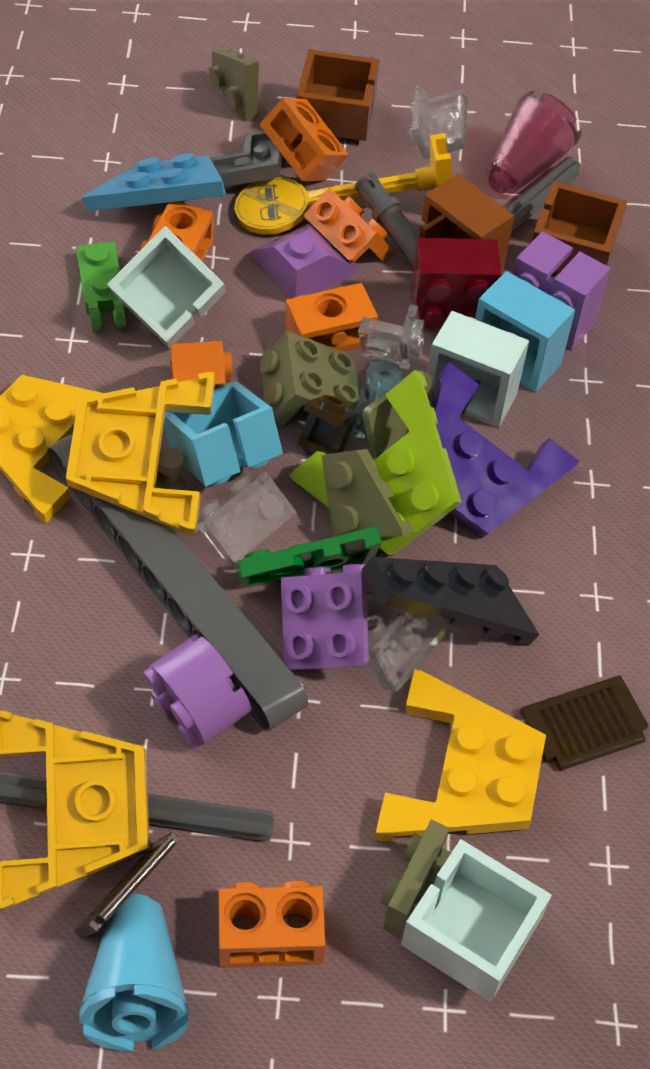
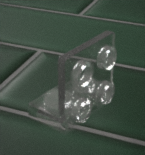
M375 593L367 594L369 662L383 689L398 692L414 673V669L421 665L447 634L449 628L445 619L440 614L435 613L431 619L383 607Z

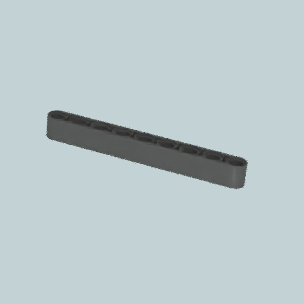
M73 434L47 447V453L54 469L67 486L66 473ZM68 486L189 638L194 634H197L198 638L202 636L220 654L233 672V675L230 676L234 685L233 692L242 687L251 706V712L249 713L262 729L270 731L308 706L306 692L298 679L172 528Z

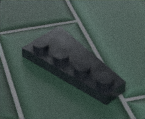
M372 557L362 568L364 575L383 607L431 619L435 613L440 614L449 621L450 625L465 628L469 623L483 626L486 635L500 638L504 633L514 635L516 643L527 646L539 636L538 631L509 586L508 577L497 565Z

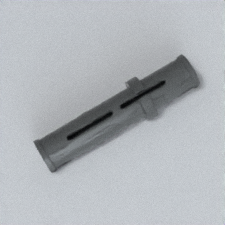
M374 172L367 173L369 180L367 181L363 176L356 182L354 187L371 208L372 218L377 223H382L414 268L417 238H420V236L399 209L401 204L398 199L388 194Z

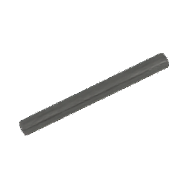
M0 771V801L47 808L46 778ZM148 793L149 824L262 841L270 840L272 835L274 815L270 811Z

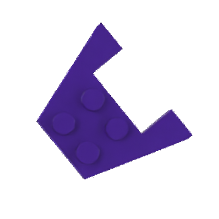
M448 362L439 373L438 381L440 384L438 393L432 403L438 420L436 427L441 444L447 450L462 501L460 505L448 514L480 538H483L573 469L579 460L549 438L541 444L527 469L459 418L479 384L451 362Z

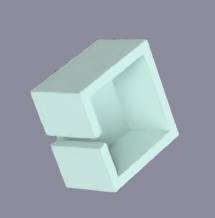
M166 226L107 284L111 292L169 349L170 344H176L195 324L192 316L194 313L201 318L226 293L225 284Z
M451 311L431 347L428 373L431 375L434 397H437L440 384L438 381L439 373L448 362H451L474 381L475 379L481 381L466 408L465 415L499 428L517 396L529 340Z
M460 839L437 874L434 885L431 884L406 921L401 945L491 1003L541 921L552 895Z

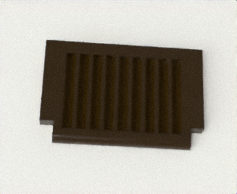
M621 675L521 707L520 714L526 725L546 734L542 757L545 763L555 761L560 771L646 742L642 731L647 729L648 723Z
M171 832L155 841L151 845L150 850L141 856L74 932L80 938L97 932L175 847L180 838L174 832Z

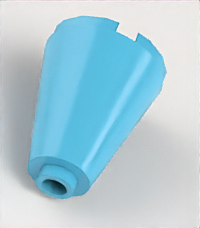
M131 894L107 921L79 1010V1024H83V1035L87 1040L103 1048L117 1051H134V1042L151 1041V1050L164 1047L178 1040L187 1030L189 1010L163 909L158 902L143 894Z

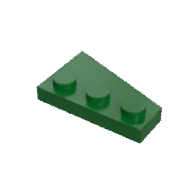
M378 526L311 543H301L274 552L258 550L244 555V559L238 560L236 568L238 588L281 582L283 577L303 576L304 568L329 567L331 568V573L343 572V565L366 564L376 555L382 544Z

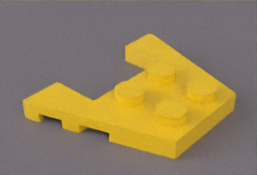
M215 372L200 373L196 379L177 382L176 378L161 381L160 386L135 391L134 387L79 398L66 473L68 486L187 535L196 536L201 500L200 492L155 488L165 413L178 412L211 415Z
M21 375L0 396V473L3 472L14 486L15 492L21 499H26L33 507L35 515L39 520L47 524L70 499L67 486L40 472L50 461L47 447L73 434L79 398L103 393Z
M414 669L405 714L453 724L436 802L385 793L376 828V841H394V837L408 836L414 833L423 836L431 819L449 827V832L466 830L467 834L529 829L546 734L421 670Z
M0 710V758L46 755L48 856L46 858L0 861V910H7L150 850L146 749L144 746L85 731L80 732L56 726L50 722L39 719L33 720Z

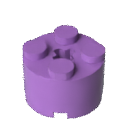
M197 634L185 640L142 672L146 682L153 690L150 694L153 701L164 716L167 717L173 713L180 724L177 727L180 735L192 750H195L200 745H205L251 712L249 700L242 687L235 692L232 690L234 685L230 676L233 675V672L215 648L202 636L198 638Z

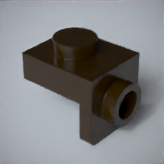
M323 395L306 401L303 410L308 412L309 415L298 445L314 453L317 451L325 452V454L343 452L358 414L346 409L347 404L334 396Z

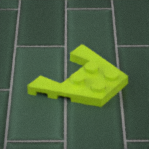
M416 370L385 394L409 429V432L374 460L380 478L386 481L394 495L389 501L400 520L409 521L413 534L381 538L382 544L379 548L388 555H396L462 503L447 450L442 447L438 434L436 413L434 408L430 407L425 390L428 387L422 372ZM317 451L291 472L289 476L329 508L321 456L325 455V452Z

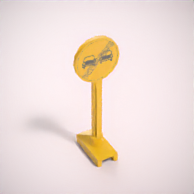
M446 134L430 135L431 166L417 168L413 173L378 179L388 194L418 189V192L432 190L453 177L451 155L447 153ZM279 177L267 183L253 182L245 187L235 200L234 211L239 224L246 230L261 235L278 234L290 230L302 222L304 214L328 188L335 192L343 201L347 196L352 200L363 197L355 189L356 183L306 191L297 181Z

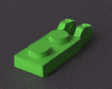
M115 242L76 246L86 314L89 313L92 332L101 331V326L103 325L101 312L113 311L114 323L117 325V329L126 328L124 311L126 306L111 292L107 285L120 272Z

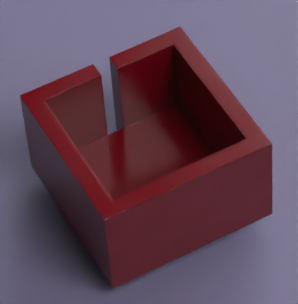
M417 238L410 291L412 328L441 329L451 311L474 319L476 318L479 298L502 275L498 239Z

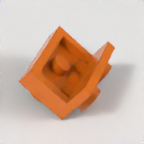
M330 188L304 214L305 219L351 263H354L368 248L382 261L394 251L384 240L388 233L373 218L368 223L360 217L364 211L349 196L343 201Z

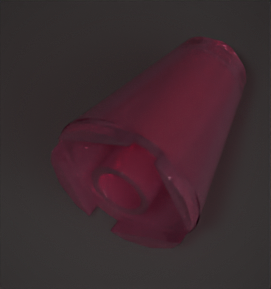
M529 91L517 102L486 171L490 186L497 192L508 194L517 192L574 149L579 143L582 133L581 129L577 132L574 126L577 120L576 116L562 101L553 95L544 93L541 97L532 96L535 91Z

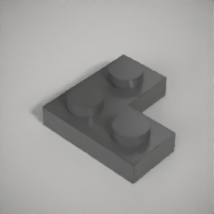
M261 130L245 133L243 152L210 157V160L221 176L225 190L239 184L250 182L267 183L274 178L281 177L283 155L266 132Z

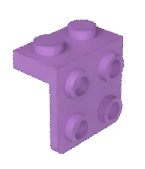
M365 564L343 565V573L331 574V568L329 567L304 568L303 576L281 578L284 664L289 669L362 667L367 664L369 660L367 594L375 592L362 571Z

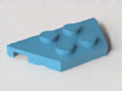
M184 153L175 156L172 160L159 161V158L156 157L143 159L132 168L86 193L82 199L86 211L220 197L225 196L226 192L223 180L208 155L195 157L193 153Z

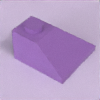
M310 223L251 251V257L290 298L320 292L358 273L359 268L355 263H351Z

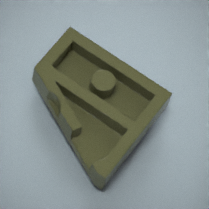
M226 47L213 50L212 67L209 68V77L213 86L221 90L231 109H236L245 122L258 118L259 61L254 57L245 60L243 53L233 52L232 49Z
M367 449L321 455L333 537L378 526L380 538L413 534L409 521H401L389 501L394 495L386 481L380 478L377 472V465Z

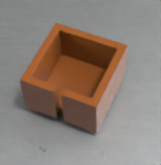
M308 49L296 98L307 99L334 136L366 141L377 93L380 59Z
M457 173L425 194L422 212L424 224L420 227L419 236L420 238L498 239L502 273L504 271L515 215Z
M553 181L544 204V209H542L535 227L532 241L543 231L573 247L570 256L554 271L557 274L579 252L608 266L628 201Z

